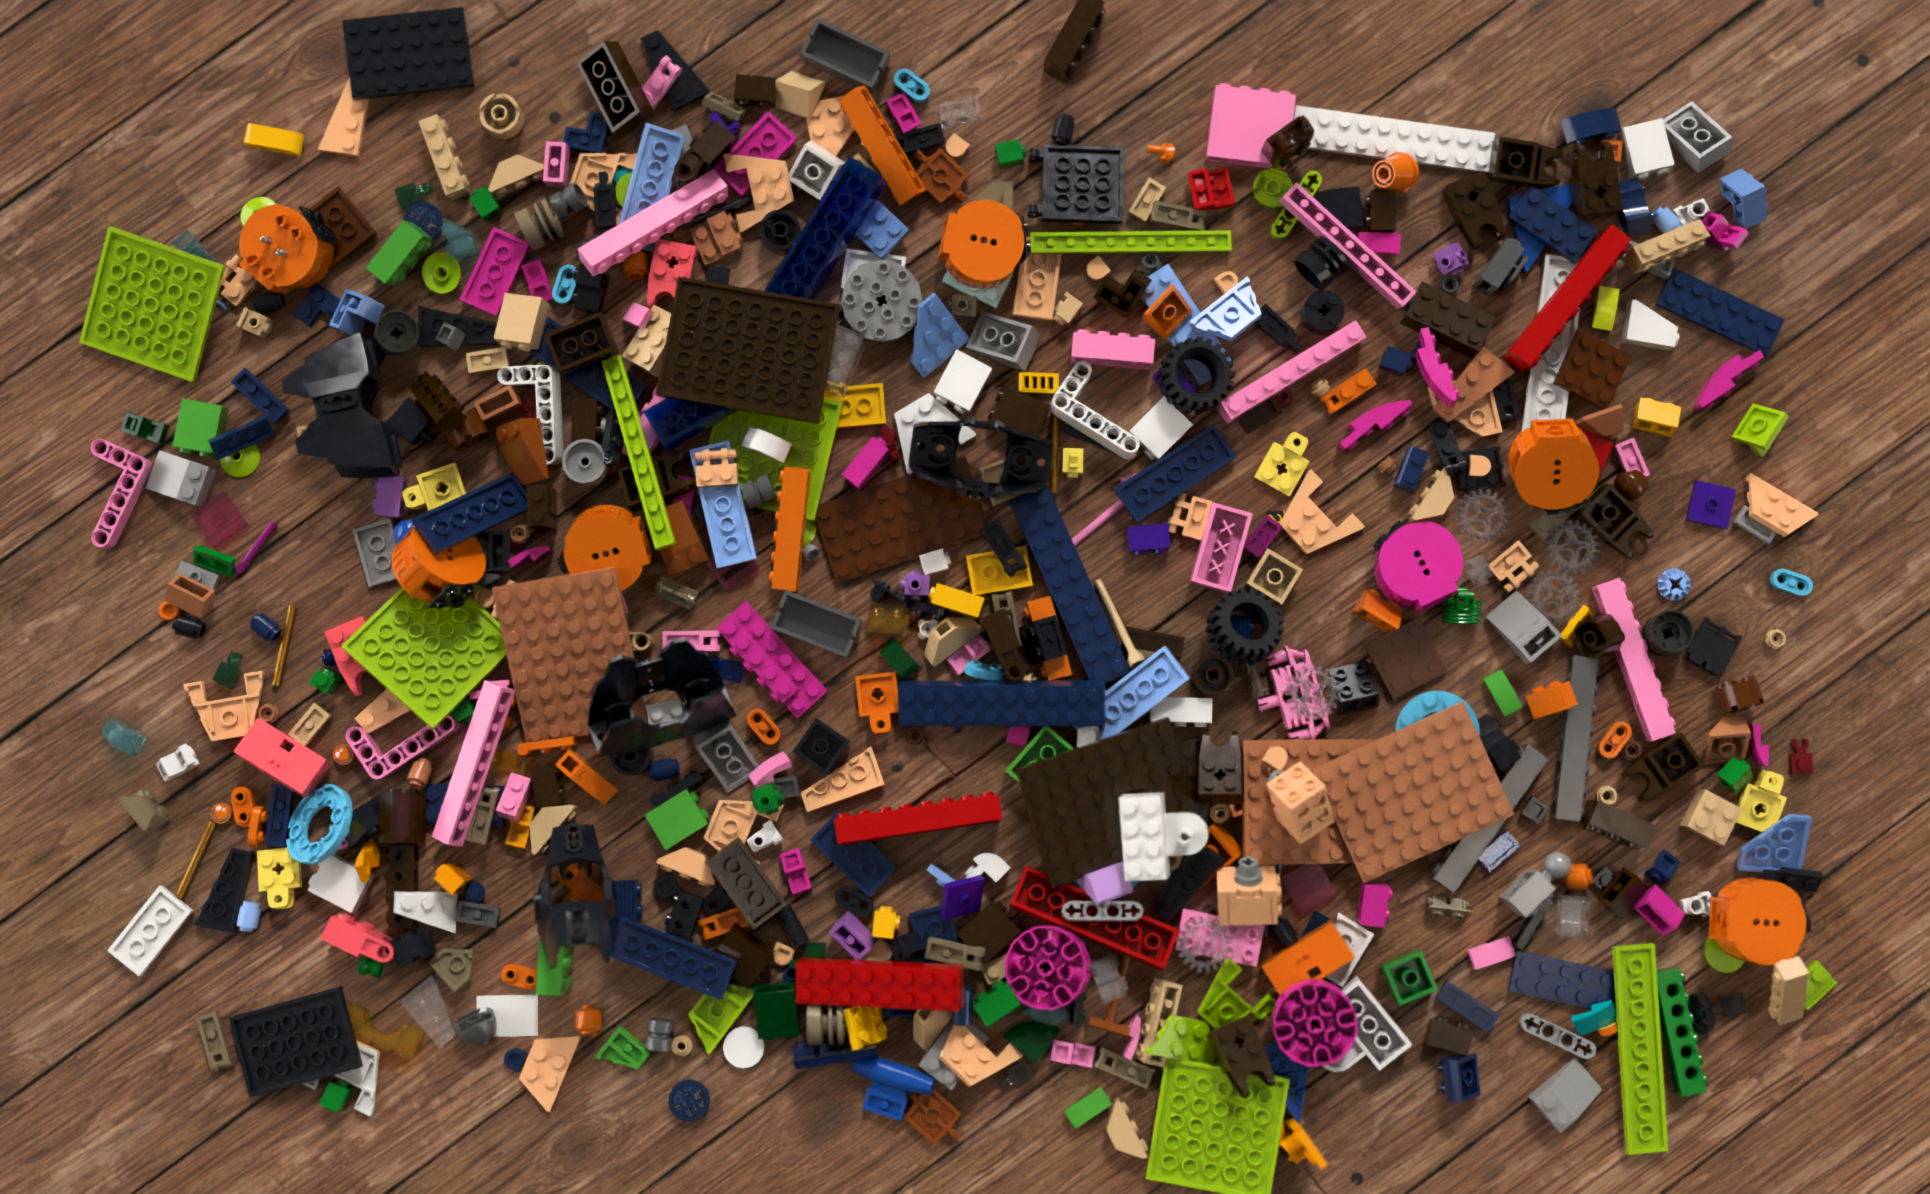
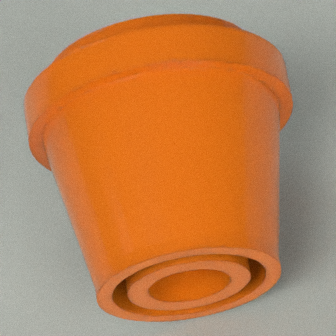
M1396 152L1389 155L1386 159L1377 162L1372 170V178L1377 186L1388 190H1396V193L1410 191L1416 185L1419 177V168L1416 160L1405 152Z

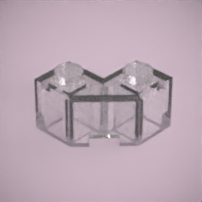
M1110 952L1091 959V973L1103 1004L1126 996L1125 990L1129 989L1125 977L1121 978L1117 970L1120 965L1116 955L1112 957Z

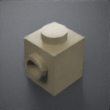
M953 295L952 301H948V311L952 313L951 315L954 319L976 320L977 296Z

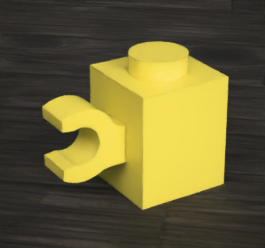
M1063 448L1062 475H1066V478L1076 479L1078 475L1083 474V448Z

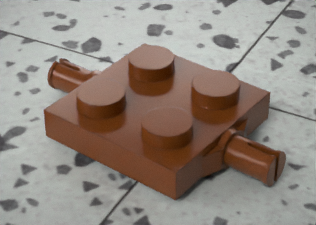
M942 148L928 158L918 150L914 157L922 164L916 174L926 191L940 205L953 195L962 203L965 202L968 196L960 188L969 178V175Z
M933 1087L930 1095L921 1094L918 1096L915 1093L906 1092L907 1098L913 1103L904 1115V1118L933 1145L947 1134L955 1142L958 1141V1138H961L962 1135L953 1126L955 1121L962 1115V1112L936 1088Z

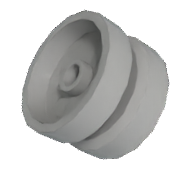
M589 439L576 440L568 445L562 458L563 470L567 476L579 485L587 487L603 482L609 475L611 466L608 467L603 464L605 451L601 448L602 446Z

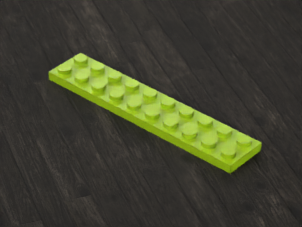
M1643 943L1612 946L1625 1153L1635 1155L1668 1151L1655 944Z

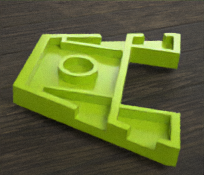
M1229 956L1225 958L1197 1010L1199 1015L1215 1029L1246 1015L1249 1016L1251 1022L1257 1019L1262 1020L1267 1017L1268 1013L1273 1011L1277 1001L1271 994L1267 993L1252 1007L1228 984L1242 969Z

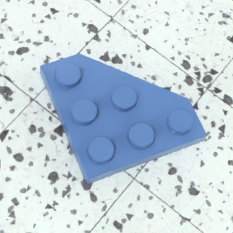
M932 293L918 305L917 326H915L913 337L914 348L910 362L923 378L929 375L950 357L956 349L958 350L970 339L935 293Z
M1788 814L1741 847L1737 861L1738 870L1763 872L1764 869L1777 871L1781 867L1802 869L1812 822L1810 815Z

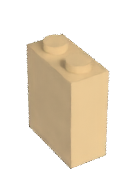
M505 293L493 339L506 349L518 347V349L523 351H530V349L539 350L550 304L542 297Z

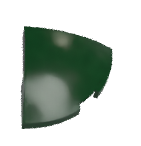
M1042 1020L1032 1023L1022 1022L1012 1027L1003 1037L1034 1063H1037L1061 1029L1052 1023Z

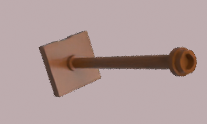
M1142 906L1143 915H1147V907ZM1135 907L1132 909L1133 911L1139 913V910H1135ZM1126 956L1122 958L1107 1015L1103 1017V1020L1087 1016L1086 1025L1119 1035L1129 1036L1131 1028L1115 1024L1116 1019L1114 1017L1131 958Z

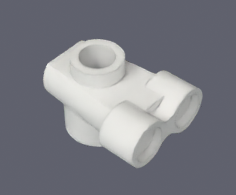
M1703 198L1685 207L1681 205L1673 210V213L1680 219L1679 222L1682 226L1696 221L1710 212ZM1694 207L1699 208V214L1694 213Z
M771 820L764 823L762 829L747 839L754 853L773 843L777 845L783 841ZM757 837L762 838L763 842L761 845L755 843Z
M1709 891L1699 892L1697 896L1681 899L1678 901L1679 908L1685 915L1700 914L1702 917L1710 916L1711 893Z

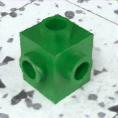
M775 782L752 790L754 797L752 799L753 806L760 814L764 812L767 815L778 812V807L783 805V794L780 789H777Z

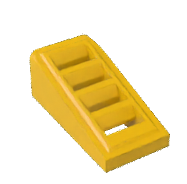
M1019 372V392L1024 394H1055L1059 389V373ZM1025 378H1029V388H1025ZM1033 378H1037V388H1033ZM1041 378H1045V389H1041ZM1049 378H1053V389H1049Z

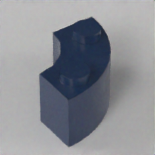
M1616 108L1593 110L1561 120L1567 144L1584 145L1587 144V141L1598 138L1608 140L1614 138L1616 133L1622 131Z
M1635 178L1619 182L1622 210L1617 211V216L1625 234L1628 237L1652 232L1654 216L1649 211L1645 201V187Z

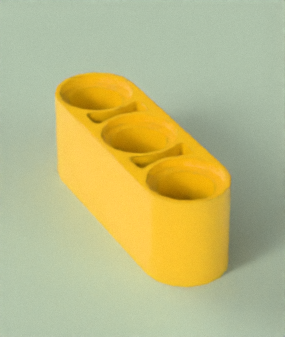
M247 124L243 144L252 148L301 156L305 135L289 130Z

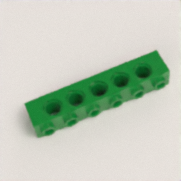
M1668 967L1657 970L1660 1024L1675 1092L1682 1097L1707 1092L1706 1086L1708 1082L1706 1075L1702 1073L1701 1065H1703V1059L1701 1054L1698 1053L1696 1046L1698 1044V1037L1693 1032L1692 1024H1694V1019L1687 1006L1689 997L1683 988V983L1685 982L1684 975L1679 968ZM1673 985L1674 992L1671 995H1668L1667 988L1668 986ZM1677 1005L1679 1011L1673 1016L1671 1010L1673 1006ZM1682 1026L1683 1033L1677 1036L1676 1029ZM1686 1046L1688 1052L1685 1056H1681V1049ZM1688 1067H1691L1692 1074L1686 1077L1685 1071Z

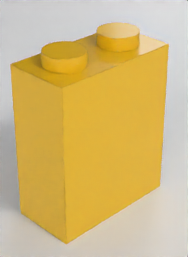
M937 583L936 588H931L929 600H932L931 604L933 606L977 620L979 619L984 603L983 597Z

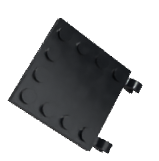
M1044 144L1043 150L1030 149L1029 162L1043 161L1042 205L1029 204L1028 218L1042 216V222L1123 224L1124 147Z

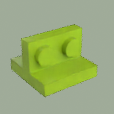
M1752 404L1731 437L1734 441L1747 444L1756 455L1764 457L1789 416L1786 412Z

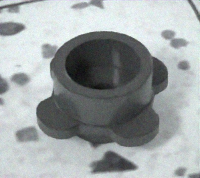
M1147 253L1139 257V263L1142 264L1143 272L1146 274H1150L1151 271L1159 270L1162 267L1157 253Z

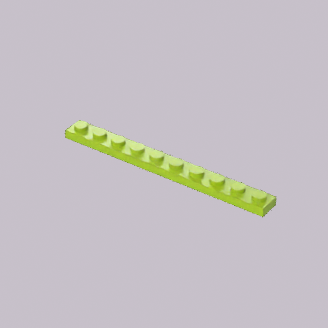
M1231 230L1030 232L1029 234L1031 254L1232 251Z
M618 355L602 361V365L653 544L658 551L676 545V541L623 357Z

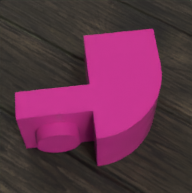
M1708 212L1702 219L1703 225L1710 234L1707 241L1724 251H1727L1728 248L1737 249L1749 234L1746 228L1730 225L1721 214Z

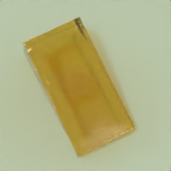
M496 749L490 768L530 778L529 768L534 767L535 758Z

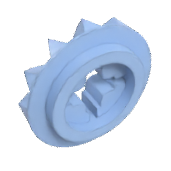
M1678 568L1664 571L1658 579L1660 594L1671 601L1683 599L1691 589L1690 578L1686 575V572ZM1677 579H1680L1677 584L1680 589L1674 588L1670 590L1672 586L1670 580L1676 581Z

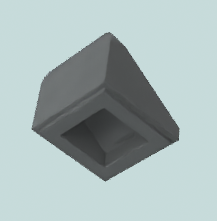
M444 322L435 340L457 351L466 334Z
M484 573L479 583L482 584V587L488 588L504 578L498 574Z

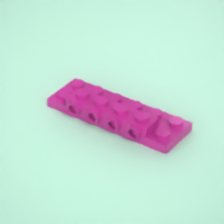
M747 601L716 627L731 645L729 650L736 657L740 655L745 660L743 663L745 668L750 673L754 670L758 675L756 680L764 688L768 686L772 690L770 693L772 698L777 703L782 701L797 718L828 692Z

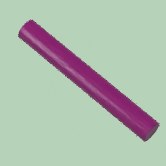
M272 521L269 522L235 568L237 573L242 574L278 526Z

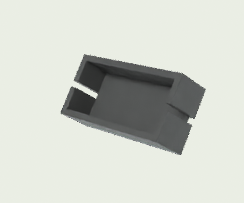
M817 18L809 33L810 38L807 37L799 53L801 61L853 86L865 85L869 93L874 94L881 80V75L884 74L891 60L890 52Z
M785 590L778 606L784 611L783 613L776 612L770 628L848 658L855 642L851 638L852 636L857 637L863 620Z

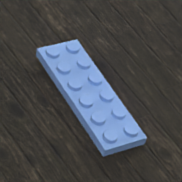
M645 123L618 225L670 194L672 186L671 177L674 173V166L679 161L685 135ZM656 242L644 246L642 250L653 253Z
M1169 264L1148 276L1152 281L1142 296V300L1148 309L1173 284L1193 310L1167 337L1173 347L1188 338L1195 340L1197 337H1203V342L1208 338L1213 340V346L1218 343L1221 345L1215 335L1192 328L1189 325L1190 321L1200 314V311ZM1222 347V348L1220 349V351H1221L1222 353H1224L1225 350H1224V348ZM1228 356L1226 359H1227V361L1229 362V361H1231V359H1230V357ZM1194 359L1183 361L1199 387L1212 379L1209 369L1202 362Z
M729 440L689 450L695 477L696 466L704 465L703 460H695V452H703L704 449L719 451L721 448L732 450ZM722 458L711 459V465L722 464ZM729 458V464L735 463L734 458ZM739 478L738 485L698 487L717 569L756 560V550Z
M1163 646L1105 691L1106 722L1105 726H1098L1102 739L1121 733L1190 679L1189 675L1166 646ZM1073 726V727H1074L1075 730L1078 732V729H1081V728H1084V727H1088V726Z

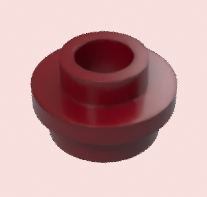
M1285 388L1274 395L1273 400L1278 407L1286 408L1292 403L1293 394L1288 388ZM1281 394L1286 395L1287 399L1285 401L1280 399Z

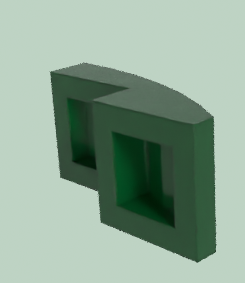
M126 412L120 431L163 444L169 425Z

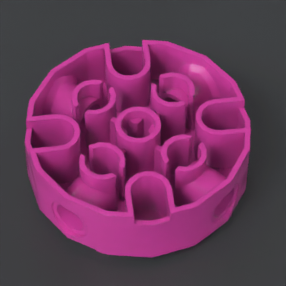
M1042 925L1023 932L1011 944L1005 958V976L1011 989L1022 1003L1035 1009L1054 1010L1074 1002L1085 991L1091 976V959L1085 944L1074 932L1060 926ZM1045 964H1049V966H1051V970L1048 971V969L1045 968Z
M1304 979L1290 985L1278 997L1272 1011V1029L1281 1050L1293 1061L1306 1066L1326 1065L1339 1061L1352 1048L1357 1036V1016L1348 996L1336 985L1321 979ZM1317 1019L1319 1024H1313L1311 1026L1310 1021H1315Z

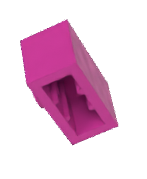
M1371 880L1366 883L1362 882L1357 921L1360 925L1384 928L1385 921H1389L1390 911L1387 909L1388 901L1391 902L1392 889H1390L1387 882Z
M1656 884L1648 888L1633 906L1662 936L1677 929L1685 915Z

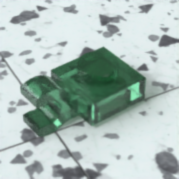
M411 183L395 189L399 206L402 210L409 208L412 204L421 202L420 197L433 194L430 185L428 186V183L421 184L416 187V184Z
M231 652L227 663H220L212 680L229 689H233L241 673L237 666L243 655L238 652Z

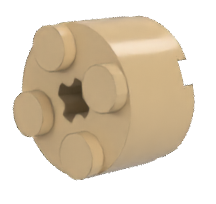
M503 93L491 94L480 105V121L492 136L508 140L517 135L522 129L525 122L524 115L517 102L511 96Z

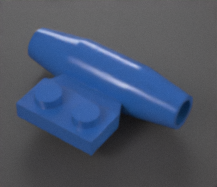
M856 1054L851 1067L852 1071L873 1081L867 1089L862 1109L900 1121L904 1117L908 1102L906 1092L930 1095L935 1082L934 1078L913 1067L881 1057Z

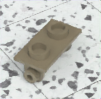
M661 576L660 581H657L655 585L656 590L653 595L691 610L699 592Z
M1262 661L1252 666H1249V662L1242 666L1243 673L1248 682V691L1252 699L1270 694L1269 690L1271 689L1267 676L1261 678L1259 676L1260 673L1265 672Z
M1435 895L1427 897L1426 903L1429 907L1425 914H1431L1432 917L1441 918L1447 916L1452 917L1454 920H1463L1471 912V910H1468L1469 902L1465 899L1450 897L1449 904H1446V897Z

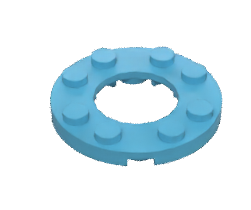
M1429 691L1414 697L1403 707L1396 722L1397 731L1421 720L1431 712H1439L1463 701L1480 736L1478 719L1473 709L1462 698L1444 691Z
M324 784V787L320 789L314 788L307 799L303 798L297 805L288 825L290 839L286 840L288 851L296 861L306 865L321 863L334 855L344 838L348 836L352 819V801L344 789L332 784ZM330 806L333 810L331 815L333 825L329 826L330 831L325 838H321L322 841L310 843L307 832L310 821L318 810Z

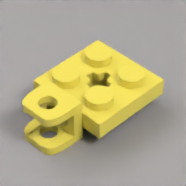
M1292 432L1287 437L1283 446L1273 442L1254 477L1290 497L1310 462L1302 457L1307 447L1308 439L1297 432ZM1294 439L1300 440L1299 446L1294 445ZM1283 463L1286 464L1287 472L1279 475L1276 466H1281Z
M455 462L416 475L419 484L409 487L402 492L407 507L412 510L427 507L428 511L467 494ZM441 483L448 486L444 494L438 492Z
M1761 770L1756 777L1754 785L1747 783L1744 786L1737 804L1738 807L1742 808V811L1736 823L1764 832L1779 821L1787 797L1779 795L1784 783L1782 775ZM1762 804L1761 808L1764 809L1763 813L1759 812L1757 815L1756 810H1754L1755 806Z
M287 847L257 851L259 892H267L268 904L271 908L278 910L292 908L295 903L294 888H302L301 862L292 858ZM278 864L284 867L280 875L275 872Z

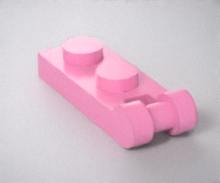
M667 55L661 59L659 66L642 88L653 110L682 71L678 65H674L671 62L672 60ZM666 69L670 71L669 75L665 73Z
M662 631L663 648L671 640L686 638L697 650L720 651V645H718L720 631ZM704 637H710V645H704Z

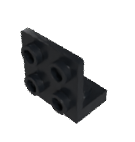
M1056 615L1033 621L1019 628L1020 639L1026 649L1025 656L1031 666L1068 654Z
M1368 661L1329 669L1328 673L1337 696V711L1339 715L1379 707L1380 693Z

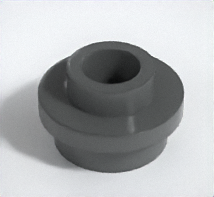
M1447 275L1439 281L1438 287L1439 290L1454 295L1459 289V282L1454 276ZM1445 283H1450L1452 288L1447 289Z

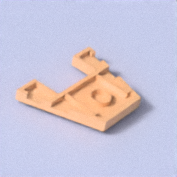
M581 153L570 184H578L587 198V207L595 212L593 187H595V183H599L598 172L607 171L609 182H614V176L618 167H625L633 171L637 153ZM616 208L617 225L622 211L619 208Z
M723 154L727 172L747 169L755 210L736 214L740 232H746L752 226L762 222L769 212L781 210L794 202L786 161Z
M1311 469L1306 473L1304 480L1279 523L1283 526L1282 529L1306 554L1365 527L1353 513L1336 527L1308 496L1323 481Z
M265 671L244 674L247 695L208 702L204 681L183 684L193 706L196 707L201 717L200 720L211 741L245 736L258 717Z
M719 799L704 839L718 851L737 837L745 844L756 815L758 814L777 822L783 805L778 807V812L767 815L766 812L760 814L758 810H755L752 801Z
M973 1007V1018H974L978 1013L976 1012V1010H975L974 1007ZM953 1024L939 1058L970 1087L1019 1060L1024 1055L1013 1044L1009 1043L996 1057L966 1026Z

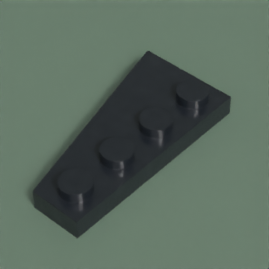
M659 30L640 38L655 70L659 66L661 59L666 55L672 60L671 62L674 65H678L682 69L677 79L666 92L675 111L704 98L711 92ZM666 69L665 73L669 75L670 71Z
M418 306V346L420 347L445 346L435 340L444 322L466 334L460 346L500 344L493 339L497 322Z
M1205 846L1195 854L1183 855L1179 867L1171 872L1153 911L1171 920L1226 858Z
M231 848L220 870V875L217 881L214 882L211 888L212 891L207 901H205L194 925L236 933L239 909L244 900L254 855L253 851Z

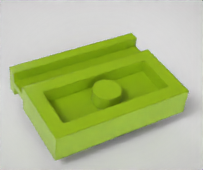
M1813 960L1806 967L1809 977L1804 1009L1807 1011L1838 983L1817 960Z

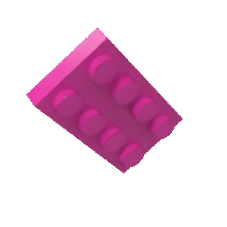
M768 111L727 154L779 160L798 139ZM724 157L713 168L741 197H744L751 189L747 169L727 172Z
M493 227L460 300L498 317L504 295L510 292L530 249L528 242Z

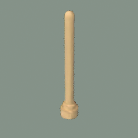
M1097 579L1095 580V586L1128 652L1127 661L1131 668L1137 667L1145 661V658L1141 652L1139 653L1135 649L1102 580Z

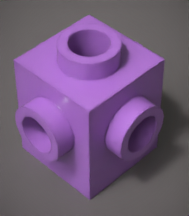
M1459 242L1449 244L1433 253L1437 261V267L1443 275L1450 273L1452 276L1464 271V266L1469 264L1467 254Z
M910 571V574H905V579H901V591H905V596H909V600H921V597H929L930 575H922V571ZM918 583L919 587L914 589L912 588V584Z

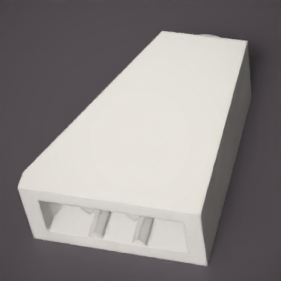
M1632 299L1626 306L1621 343L1669 351L1677 346L1679 342L1678 327L1644 304Z

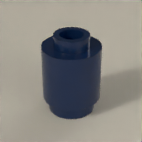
M265 613L256 614L250 621V624H252L250 629L266 641H275L282 632L279 624Z
M670 757L652 761V766L648 767L650 777L654 778L656 782L675 778L676 775L680 774L677 758L672 759Z

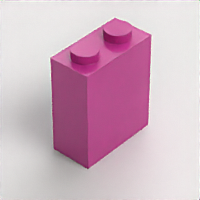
M872 436L842 473L844 480L858 491H861L889 457L888 444L880 437L875 439Z

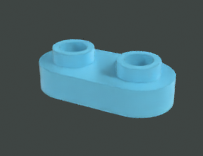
M900 69L895 73V86L912 100L921 103L929 98L930 88L928 84L908 69ZM906 78L908 82L901 83V79ZM918 90H922L924 93L923 95L919 96L916 94V92Z
M568 264L560 268L552 291L553 299L560 305L569 304L577 288L573 277L567 279L569 273L574 275L576 267ZM562 292H567L565 298L560 297Z
M1787 569L1775 570L1770 576V582L1774 588L1796 596L1808 595L1813 588V583L1809 577ZM1779 576L1783 578L1782 583L1778 582ZM1798 583L1802 584L1801 590L1797 588Z
M979 660L967 662L964 669L965 674L986 680H1003L1005 675L1004 669L1000 664H984Z

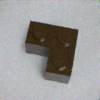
M1136 269L1130 274L1124 285L1107 276L1102 281L1093 298L1128 319L1152 279Z

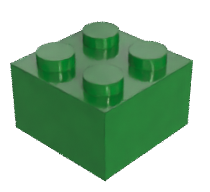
M1415 949L1379 964L1393 999L1399 1006L1438 990L1421 950Z
M1007 979L996 981L991 985L992 989L986 993L983 990L974 997L973 1007L986 1027L1021 1005V1001L1011 989Z

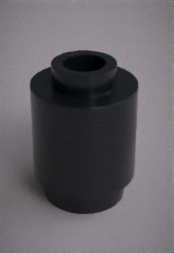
M1059 114L1058 118H1056L1051 136L1055 144L1066 145L1071 143L1075 127L1074 117L1067 114Z
M275 291L257 295L253 301L255 311L260 312L261 315L280 311L283 307H286L283 294Z
M180 615L178 618H175L172 629L175 630L176 635L201 639L205 633L206 623L200 619Z
M1278 917V924H1273L1270 928L1280 946L1283 945L1285 949L1299 940L1297 938L1298 934L1287 918L1282 919V917Z

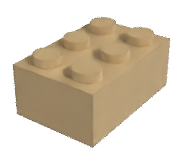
M653 305L651 311L654 312L644 330L638 329L622 357L636 367L659 378L671 313Z

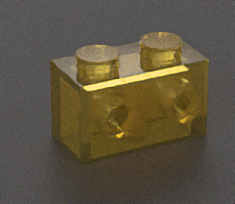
M874 608L873 612H868L867 633L908 637L910 615H906V611L894 610L893 614L885 613L886 609Z

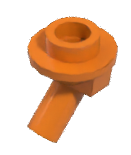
M1162 143L1161 146L1148 145L1147 153L1159 154L1160 161L1168 163L1174 158L1176 148L1169 143Z

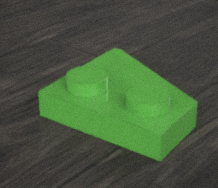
M620 1025L595 1055V1058L611 1060L615 1064H625L628 1067L638 1069L652 1051L644 1048L645 1045Z

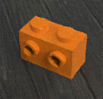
M1560 680L1549 683L1548 688H1544L1541 685L1531 689L1533 693L1525 697L1534 719L1569 709L1578 704L1569 681L1561 683Z

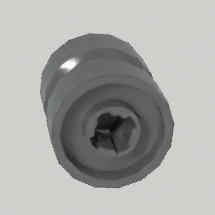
M576 183L565 187L564 192L558 191L549 197L553 210L561 219L571 216L574 210L579 211L588 206L584 192Z
M768 474L757 478L756 483L750 480L741 484L742 492L750 509L761 505L762 500L767 502L777 498Z
M648 1018L647 1031L650 1034L646 1036L644 1048L655 1051H671L673 1039L670 1037V1034L674 1032L675 1021L664 1018Z

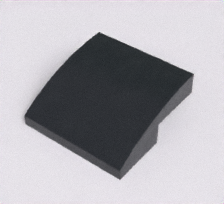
M1359 186L1317 192L1318 202L1347 229L1365 226Z
M488 531L476 535L475 537L482 546L486 558L485 572L510 571V564L508 562L510 559L509 531Z

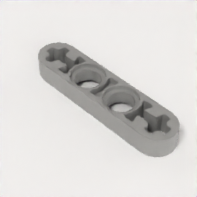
M1070 901L1064 904L1061 913L1067 921L1133 922L1141 918L1143 907L1135 901H1108L1100 905H1096L1094 901ZM1079 905H1083V917H1079L1080 913H1074L1073 917H1070L1069 913L1065 912V910L1069 909V906H1073V910H1080ZM1088 906H1095L1098 913L1095 917L1087 915L1086 908ZM1109 906L1117 907L1118 915L1116 917H1110L1107 914ZM1121 906H1125L1124 910H1130L1132 906H1135V910H1139V913H1136L1135 917H1132L1131 913H1124L1125 917H1121Z
M1524 1013L1519 1018L1521 1029L1584 1059H1591L1596 1054L1594 1043L1532 1013ZM1532 1017L1531 1021L1539 1025L1538 1029L1530 1025L1526 1028L1525 1019L1529 1020ZM1545 1026L1553 1028V1034L1550 1037L1543 1035L1542 1031ZM1568 1034L1572 1037V1043L1569 1046H1564L1561 1040L1564 1035ZM1577 1043L1583 1046L1588 1044L1590 1052H1585L1583 1055L1584 1051L1575 1046Z

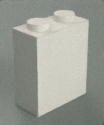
M1662 118L1623 127L1622 131L1618 132L1619 141H1623L1622 152L1630 179L1637 177V180L1648 178L1649 174L1653 173L1663 175L1668 173L1669 169L1675 165Z
M956 349L934 390V395L937 396L936 400L945 405L947 402L954 405L953 409L962 414L965 412L970 414L992 373V368Z
M1165 397L1129 431L1130 434L1139 440L1140 445L1145 449L1144 454L1150 460H1159L1193 425L1179 410L1175 409L1172 403L1169 404Z
M336 854L318 863L319 869L316 874L314 873L308 882L310 886L307 891L350 913L357 912L375 874L371 873L370 881L362 883L355 869V864Z

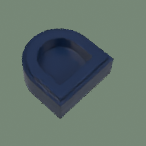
M512 1048L506 1052L504 1063L509 1069L520 1073L529 1052L519 1048Z

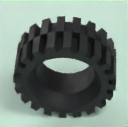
M1197 337L1195 340L1188 338L1184 342L1181 341L1162 360V367L1158 370V375H1162V377L1158 379V385H1164L1161 393L1162 395L1168 394L1169 398L1166 401L1169 404L1173 401L1177 403L1175 409L1181 410L1184 407V413L1190 414L1195 410V414H1198L1204 410L1206 412L1212 409L1230 393L1228 390L1234 384L1231 379L1235 377V371H1230V368L1234 366L1233 360L1227 361L1226 358L1229 356V353L1227 351L1224 353L1220 351L1223 347L1218 343L1213 346V340L1209 338L1205 342H1203V337ZM1194 359L1207 366L1212 377L1211 387L1207 393L1193 394L1182 387L1178 379V368L1182 361Z
M1240 588L1237 593L1235 590H1232L1228 595L1225 594L1207 618L1206 623L1209 624L1206 626V633H1211L1207 637L1208 642H1214L1212 649L1214 652L1219 650L1221 652L1219 657L1223 660L1226 656L1230 658L1228 663L1235 664L1236 661H1239V666H1245L1248 662L1249 666L1255 665L1257 662L1260 663L1281 641V634L1284 632V627L1280 626L1284 622L1283 616H1277L1280 613V609L1278 607L1273 608L1272 604L1274 601L1271 598L1266 601L1264 599L1265 594L1262 592L1256 595V590L1250 589L1247 593L1245 588ZM1234 611H1244L1256 618L1262 627V638L1249 640L1241 637L1232 627L1230 621L1231 613Z

